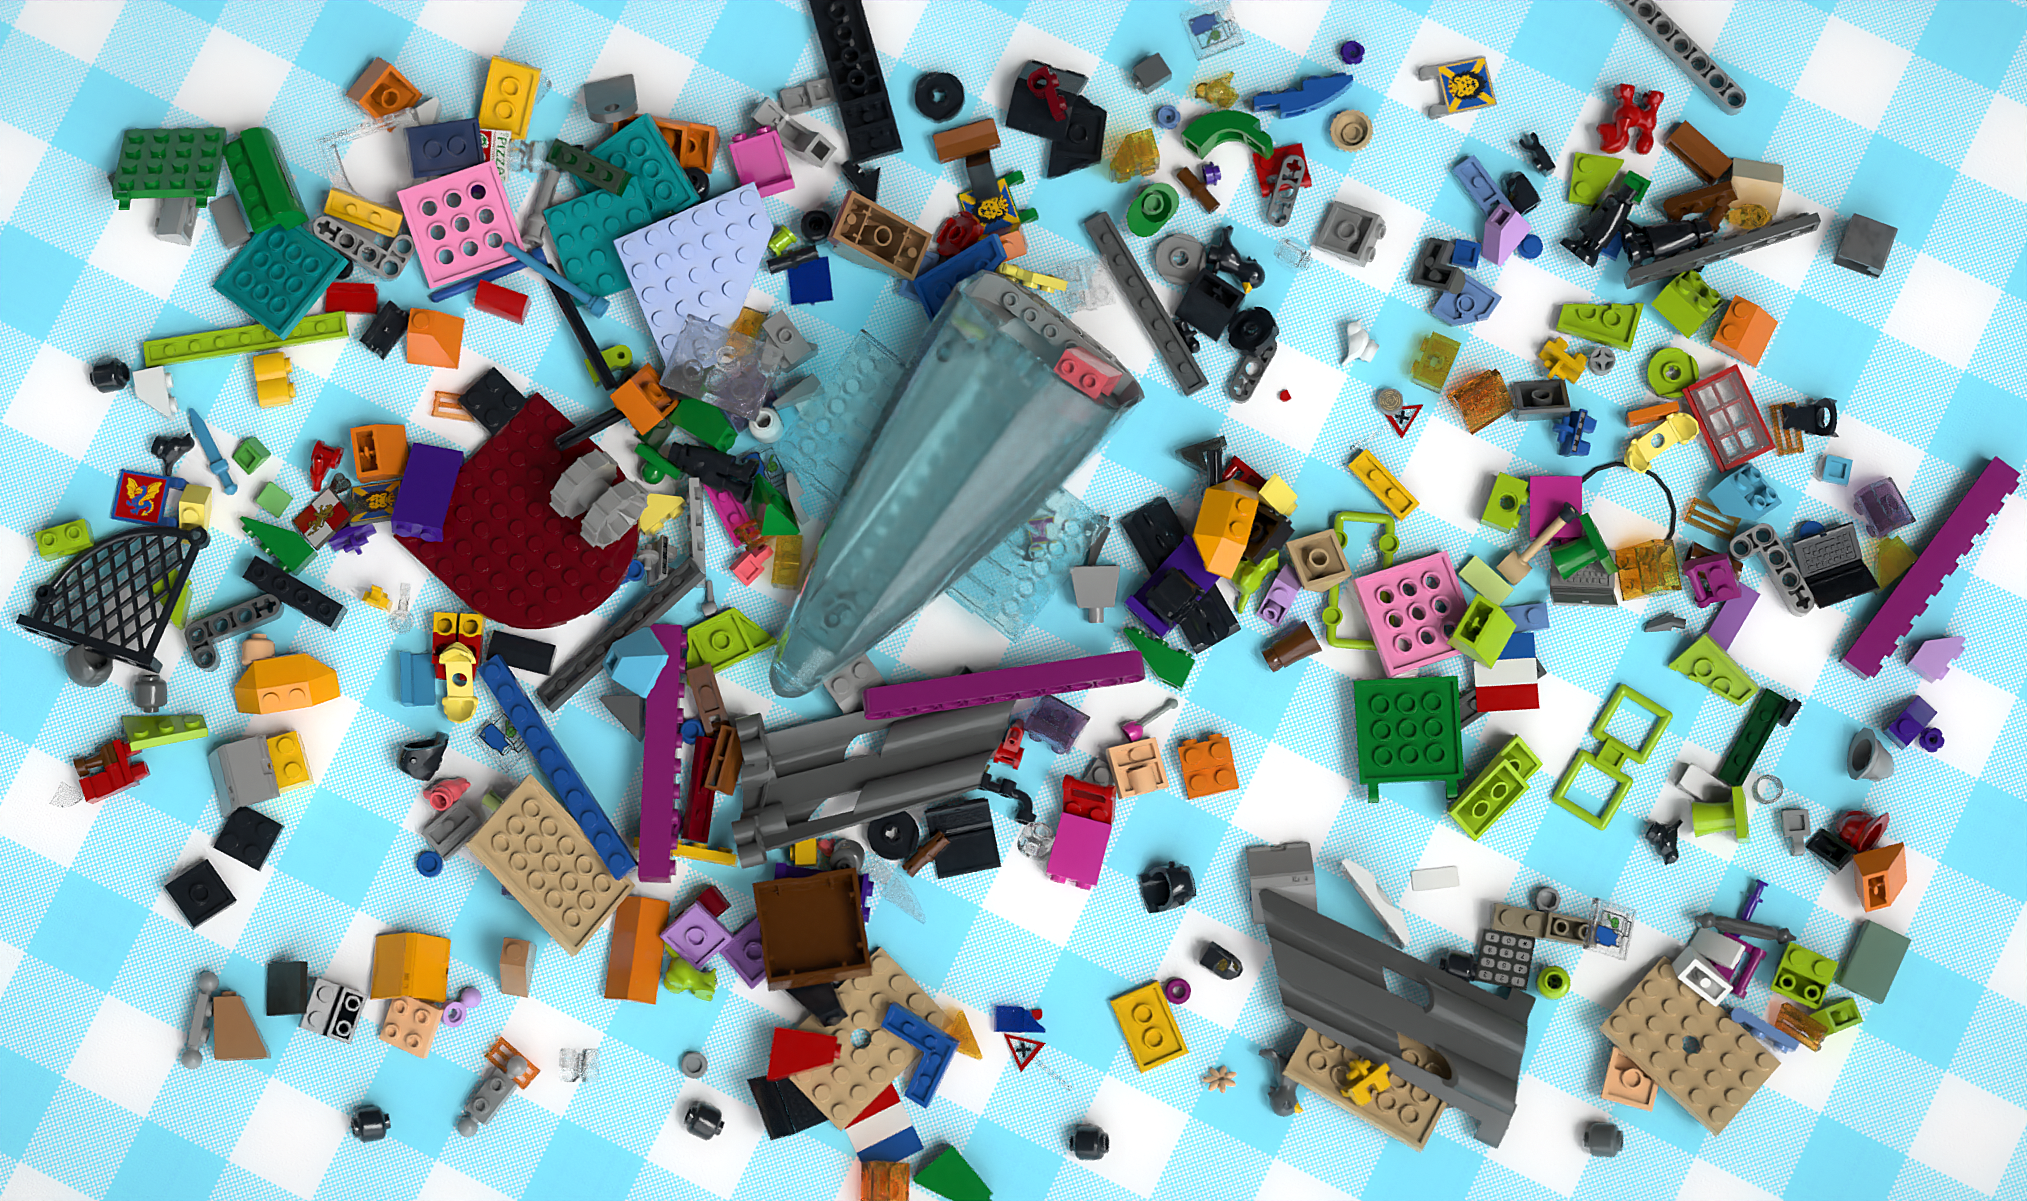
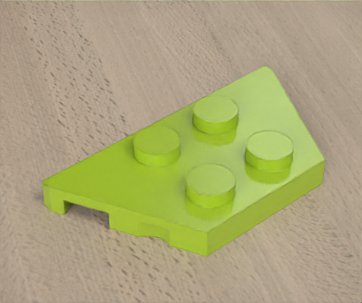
M733 607L688 629L687 669L711 662L714 674H717L778 645L776 638ZM687 676V684L689 687H691Z

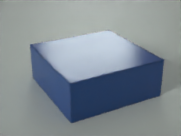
M1456 239L1451 265L1476 270L1482 243Z

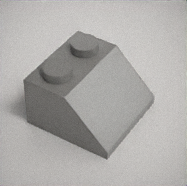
M161 198V216L156 218L154 232H157L156 235L161 241L191 246L199 208L195 207L196 198Z
M866 654L823 683L825 689L843 714L863 710L862 691L869 688L888 686Z

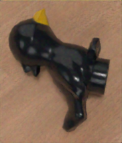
M1230 225L1222 229L1219 235L1220 245H1210L1207 264L1214 265L1212 273L1217 275L1218 271L1236 276L1242 284L1244 294H1247L1252 289L1262 286L1265 281V271L1257 263L1256 259H1251L1250 256H1248L1247 261L1242 259L1240 253L1232 244L1231 236L1234 228Z

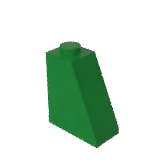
M703 382L697 396L692 399L682 400L668 420L684 434L713 450L727 453L733 447L738 433L716 398Z
M953 1145L913 1178L917 1185L951 1201H992L990 1197L994 1195Z

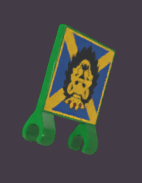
M1021 170L998 179L1001 197L977 203L973 189L958 194L963 211H968L977 217L980 224L984 227L982 235L1021 222L1022 225L1039 219L1035 208L1027 209L1020 214L1017 211L1009 187L1025 182V177Z

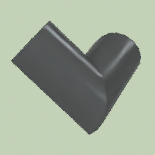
M1430 237L1411 284L1416 287L1459 294L1465 286V274L1459 267L1447 265L1455 245L1448 240Z

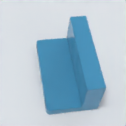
M400 652L401 704L405 707L433 706L436 704L435 665L431 663L432 654L413 655L411 652Z

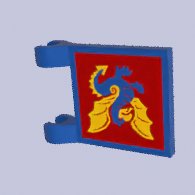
M121 469L111 519L148 526L179 527L177 519L163 517L169 488L184 491L189 482L184 478Z

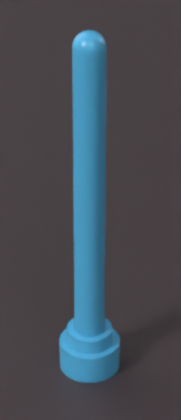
M511 242L504 243L503 249L507 253L588 305L587 308L590 310V314L600 319L606 313L610 305L608 300L602 296H591Z

